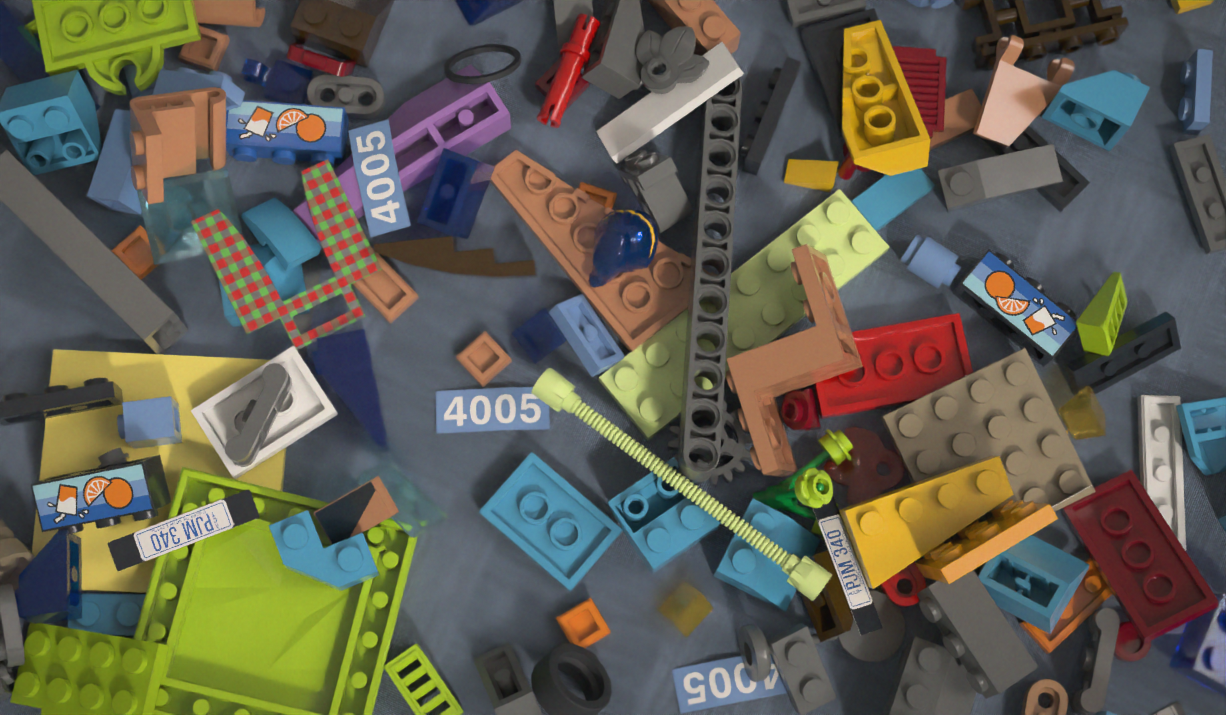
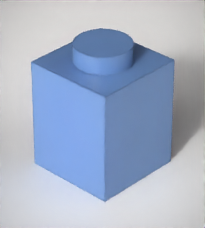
M171 396L122 402L123 414L117 417L118 432L120 438L125 439V442L132 448L138 449L182 443L179 404Z

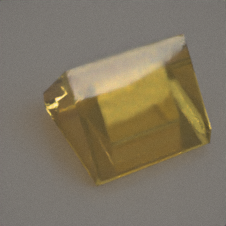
M1086 386L1058 410L1074 439L1080 440L1106 436V415L1091 387Z
M684 581L657 611L687 638L714 608L700 591Z

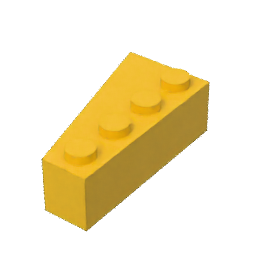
M989 456L840 509L839 512L867 587L874 589L1014 494L1000 456Z

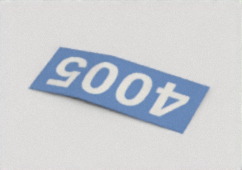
M389 119L349 130L353 162L370 237L411 226L395 159Z
M533 387L436 391V434L500 430L550 429L549 405L531 393Z
M770 654V674L765 680L753 682L748 677L742 656L672 669L680 714L788 692L772 654Z

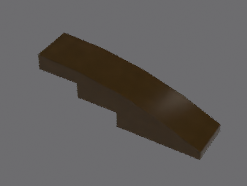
M453 236L374 244V251L380 255L417 268L436 272L489 279L538 278L537 262L535 260L498 263L497 252L494 248L457 251V241Z

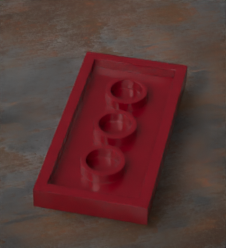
M1132 469L1095 487L1096 492L1061 508L1062 514L1144 644L1218 607V599Z

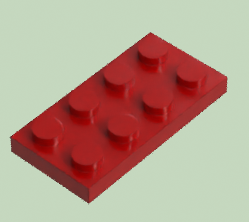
M960 313L854 331L852 335L863 366L817 382L813 386L820 419L908 404L973 373Z

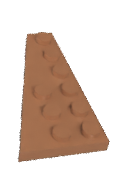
M518 150L512 152L486 172V178L630 352H633L688 309L691 258L683 253L679 254L661 243L656 236L651 253V233L611 208H605L589 198L590 195L568 185L557 178L553 172ZM703 269V271H704L706 274L711 275V276H717L715 273H713V272L710 273V272L706 271L705 269Z

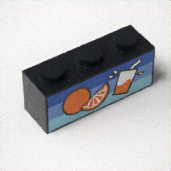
M988 249L956 287L953 294L1019 348H1026L1029 356L1044 367L1056 356L1078 329L1077 319H1075L1076 315L1067 305L1061 302L1055 303L1044 294V288L1036 280L1030 277L1024 278L1014 270V264L1005 255L993 253Z
M160 455L53 476L30 484L42 532L58 529L59 536L83 531V524L95 522L97 529L121 523L120 517L133 515L134 521L158 516V508L171 503Z

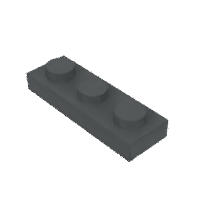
M1207 134L1173 143L1169 150L1205 253L1208 255L1226 250V179L1211 136Z

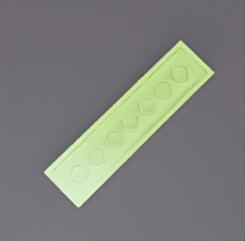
M840 189L731 273L725 379H727L726 371L730 370L727 358L775 341L806 316L803 300L808 298L803 284L798 285L793 276L791 262H794L795 259L791 249L808 244L825 254L837 290L888 251L889 246ZM702 302L699 304L701 309L707 313L717 312L716 307L711 303ZM688 309L599 377V382L647 440H650L674 421L679 412H681ZM700 339L697 341L698 346L702 350H715L713 343L709 340ZM694 378L696 385L701 389L708 390L713 388L712 383L707 378Z

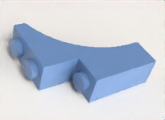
M179 67L177 71L160 70L152 95L217 87L226 92L227 111L241 107L245 92L232 83L231 76L223 72L210 71L209 75L199 74L194 70ZM115 109L87 197L112 211L141 214L146 199L141 189L135 190L131 178L130 111Z

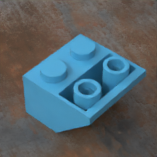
M78 70L5 89L0 101V123L29 172L33 175H38L99 160L102 144L95 102Z
M673 457L666 463L669 464V467L672 466L673 470L676 469L677 473H679L678 462L675 459V457ZM653 471L607 502L628 541L651 574L716 531L720 525L716 517L713 518L712 514L709 515L708 511L705 512L704 508H700L699 505L692 502L691 498L687 499V495L683 496L682 493L678 492V489L675 490L674 486L671 487L670 483L667 484L666 480L663 481L662 477L659 478Z
M1030 535L987 561L978 578L998 607L1051 634L1088 571L1089 564Z

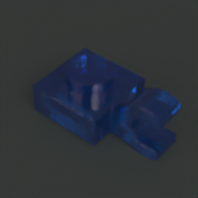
M246 58L241 73L245 74L243 77L245 81L266 87L263 93L265 99L278 103L304 104L308 86L314 78L313 71L278 59L273 69L259 61Z

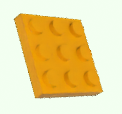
M1009 499L991 510L993 514L991 518L981 523L975 520L957 532L959 537L949 543H941L923 555L924 558L915 564L923 577L950 584L1057 520L1058 517L1050 504L1034 503L1033 500L1013 502L1012 499Z

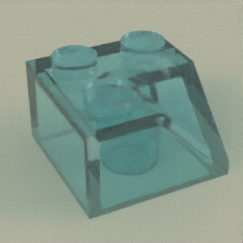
M228 169L207 171L163 181L164 202L147 204L141 189L137 190L154 265L206 254L191 221L217 209L227 217L243 237Z

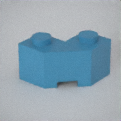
M308 510L269 525L283 564L291 571L305 575L339 591L379 576L363 533L323 548Z

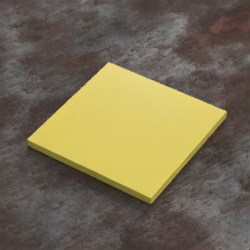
M53 349L49 387L66 385L69 389L83 387L84 381L89 379L108 378L109 382L113 381L122 389L123 402L171 396L179 404L182 443L138 449L132 448L125 442V439L120 438L118 432L117 417L123 414L122 405L47 418L45 421L39 481L53 476L98 468L101 465L98 457L121 447L123 453H128L130 456L126 459L127 461L160 455L171 503L158 508V516L134 521L133 515L120 517L121 523L99 529L96 528L95 522L83 524V531L59 536L58 529L42 532L36 510L32 554L35 556L36 568L28 582V587L31 589L146 594L156 557L117 571L108 542L168 519L182 467L234 479L191 410L270 360ZM286 448L236 480L283 491Z

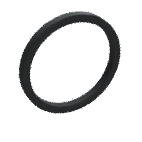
M488 44L476 46L450 57L444 65L446 77L456 83H486L503 78L514 72L521 64V55L516 48L508 45ZM504 52L514 57L513 62L507 67L486 75L462 76L451 71V68L458 61L479 53Z

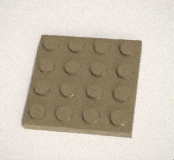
M1026 348L1020 349L881 416L883 424L912 483L989 456H1000L1014 494L1007 500L1012 499L1013 502L1033 500L1034 503L1050 504L1055 512L1096 492ZM991 510L977 519L979 523L993 516ZM954 534L944 543L946 544L959 537L958 534Z

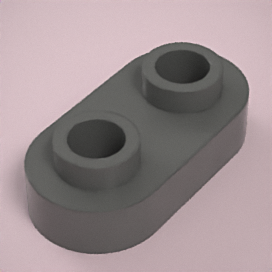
M323 74L315 77L307 89L310 105L345 107L348 118L371 119L378 116L385 106L383 88L377 81L371 78L340 77L332 74ZM332 93L335 97L331 102H324L321 100L323 95ZM363 97L373 98L370 105L363 106L360 104V100Z
M11 583L0 585V661L4 660L6 668L24 665L25 663L17 603Z

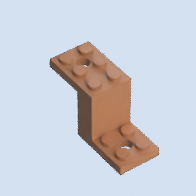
M808 244L791 249L795 259L794 262H791V270L797 284H803L808 298L803 300L804 310L811 323L815 322L816 326L727 358L730 369L726 371L727 382L731 391L734 394H738L742 408L738 409L739 420L743 429L746 432H750L754 446L750 447L751 458L755 467L758 470L762 469L764 475L787 477L798 471L775 398L863 366L827 257Z

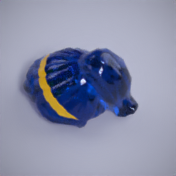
M617 210L608 213L601 219L594 233L595 243L591 256L593 270L589 274L588 280L590 286L595 288L606 285L619 273L634 272L637 269H645L650 265L658 245V229L656 222L648 213L640 210Z

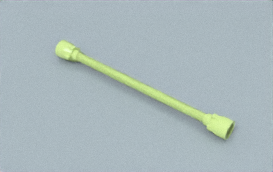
M548 368L540 376L531 392L534 396L557 412L564 409L568 413H575V416H579V419H583V422H587V425H591V428H595L601 435L604 434L605 438L608 437L609 441L612 440L613 444L616 443L617 447L620 446L621 450L624 449V452L632 456L633 459H636L637 462L641 461V465H645V468H649L659 478L662 477L661 479L663 481L666 480L667 484L670 483L671 487L674 486L675 490L678 489V492L682 493L683 496L687 495V499L691 498V501L699 505L700 508H704L705 512L708 511L709 515L712 514L713 518L716 517L717 521L721 520V524L725 523V527L729 526V530H733V533H737L739 537L742 536V539H746L747 543L750 542L751 546L755 545V549L759 548V552L763 551V555H767L769 559L772 558L771 560L773 562L776 561L777 565L780 564L781 571L789 576L787 582L810 600L814 601L832 577L830 572L806 555L802 560L795 554L787 555V551H783L782 547L778 548V544L774 545V542H770L769 538L766 539V536L761 535V532L757 533V529H753L752 525L749 526L748 522L744 523V519L740 520V516L736 517V514L728 510L727 507L723 508V504H719L718 500L715 501L714 497L711 498L710 494L706 495V491L702 492L701 488L698 489L697 485H694L689 479H685V476H681L680 472L677 473L676 469L673 470L672 466L669 467L668 463L665 464V461L659 457L656 458L655 454L652 455L651 451L648 452V449L640 445L639 442H636L635 439L631 440V436H627V433H623V430H619V427H615V424H611L601 414L598 415L599 413L597 411L594 412L593 408L590 409L589 405L586 406L585 402L582 403L581 397L574 392L576 386L558 372Z

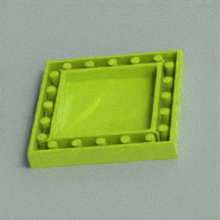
M182 467L167 520L245 490H250L259 513V518L156 557L133 638L169 646L153 715H372L412 563L420 525L388 518L364 531L363 535L379 576L339 591L317 580L287 569L283 564L269 528L271 524L308 510L323 548L331 546V542L314 515L315 511L329 504L328 502Z

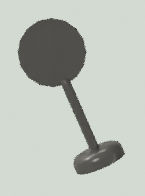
M869 590L881 621L882 629L860 635L856 622L853 619L850 631L823 642L838 639L841 647L852 658L865 663L881 662L893 656L901 646L905 635L904 617L899 606L893 604L885 594L876 590ZM753 624L743 625L739 628L738 641L745 671L751 681H763L770 674L771 651L763 632L758 626ZM817 633L811 634L814 644L820 643Z

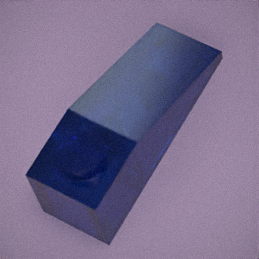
M365 329L317 338L319 350L313 351L317 375L324 374L330 387L382 452L390 451L369 339Z

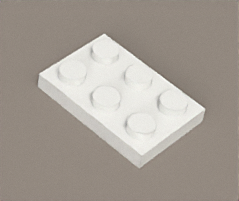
M294 346L191 410L235 480L338 414ZM272 363L280 364L292 379L291 389L254 462L248 467L237 466L226 455L225 445L229 439L240 435L245 425L242 417L247 405L252 399L257 401L265 386L262 378L264 368Z

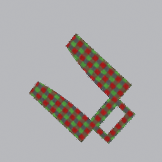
M328 159L301 171L309 211L323 251L335 277L285 301H282L270 277L248 243L219 209L191 221L246 334L280 319L296 350L366 317L350 284L382 270ZM342 293L350 311L301 335L292 317Z

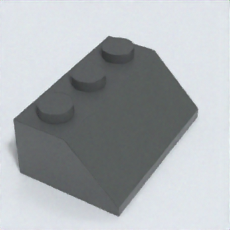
M974 570L950 584L934 581L917 593L921 600L919 605L922 613L930 622L936 623L944 635L943 643L953 657L960 659L968 671L966 677L969 684L977 693L983 694L985 699L1000 694L1038 668Z
M915 636L902 652L882 715H970L977 692L969 684L966 677L968 671L959 658L953 657L946 648Z

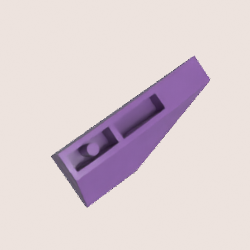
M471 64L455 73L462 76L482 75ZM446 78L405 102L388 118L403 192L511 129L510 113L490 82L461 84ZM351 154L334 172L358 219L365 215ZM305 198L292 212L306 226L317 242H320L309 211L307 199Z

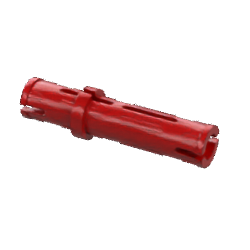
M578 14L568 43H563L560 50L562 58L541 110L536 117L544 125H547L550 117V127H560L561 119L581 69L590 60L591 54L589 49L601 25L592 16L587 25V22H585L587 15Z

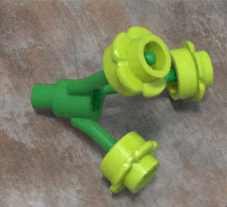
M830 429L825 430L826 434L818 440L823 451L793 475L779 482L778 485L768 486L766 491L753 493V499L773 509L782 508L784 511L796 513L814 520L811 532L821 535L822 540H824L814 511L798 505L797 498L802 504L812 508H821L823 504H828L833 496L831 478L824 470L817 471L816 467L828 458L837 466L845 459L851 461V456L848 452L854 447L840 429L834 433Z

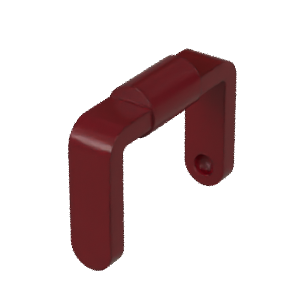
M301 42L291 43L286 55L287 59L340 77L351 75L356 65V62L350 59L341 62L306 50Z

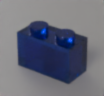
M444 148L417 222L450 236L468 239L495 166Z

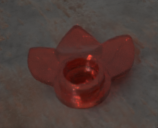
M857 427L846 428L844 433L854 447L848 452L851 456V461L845 459L837 466L830 459L824 465L825 472L834 482L849 486L847 490V503L850 505L879 496L883 489H889L897 485L904 474V465L899 455L891 450L884 449L883 443L877 434ZM884 463L888 465L890 474L888 476L878 474L876 470L878 464Z

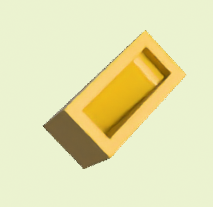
M788 159L784 183L831 192L839 161Z

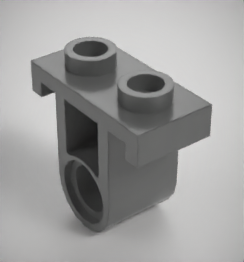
M642 149L625 158L626 165L617 169L623 182L629 184L646 218L659 234L693 214L690 201L675 175V172L678 170L670 156L653 151L646 152L645 149Z

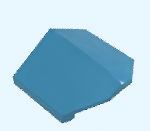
M1226 397L1176 406L1190 459L1205 476L1224 472L1226 470Z

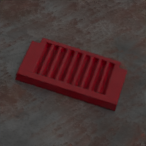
M892 46L928 135L932 139L933 132H944L947 58L936 56V49Z

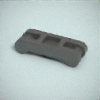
M272 363L264 368L262 378L265 386L257 401L252 399L247 405L242 417L245 425L240 435L229 439L225 445L226 455L237 466L248 467L254 462L291 389L292 379L280 364Z
M1111 608L1094 611L1085 620L1086 628L1091 633L1089 647L1085 646L1083 648L1079 662V669L1084 671L1081 689L1072 694L1070 699L1072 709L1079 714L1096 713L1105 704L1120 624L1118 613Z

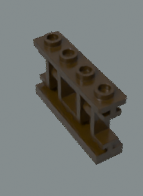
M960 0L959 3L961 11L979 7L987 35L975 37L971 44L972 52L976 54L974 60L976 69L988 67L989 70L994 69L997 43L1002 38L999 25L1014 22L1018 37L1024 41L1023 49L1017 60L1024 59L1025 62L1040 60L1047 56V53L1061 51V54H1070L1082 49L1083 45L1097 43L1098 46L1110 45L1120 39V36L1129 25L1127 17L1121 16L1123 13L1121 5L1103 9L1100 0H1054L1059 19L1034 25L1029 23L1023 0H1008L1009 7L994 10L992 0ZM1086 6L1091 25L1073 28L1076 21L1072 9Z

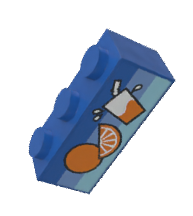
M243 100L241 107L227 110L226 150L234 159L243 162H254L257 158H270L273 162L283 165L295 164L296 160L311 161L312 165H316L328 159L333 167L334 163L342 164L345 161L349 118L345 107Z

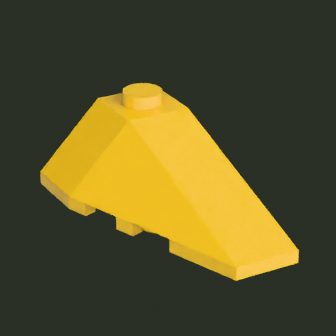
M881 20L844 29L842 134L854 164L893 176L928 166L930 137Z

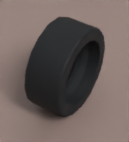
M572 643L557 645L534 666L531 674L532 690L538 703L548 715H597L610 702L612 687L605 667L595 655L581 646ZM558 670L564 671L574 678L581 687L585 700L578 698L563 684Z

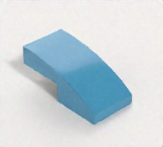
M275 197L243 212L241 218L262 247L268 245L286 271L320 253L321 246L306 226L288 207Z

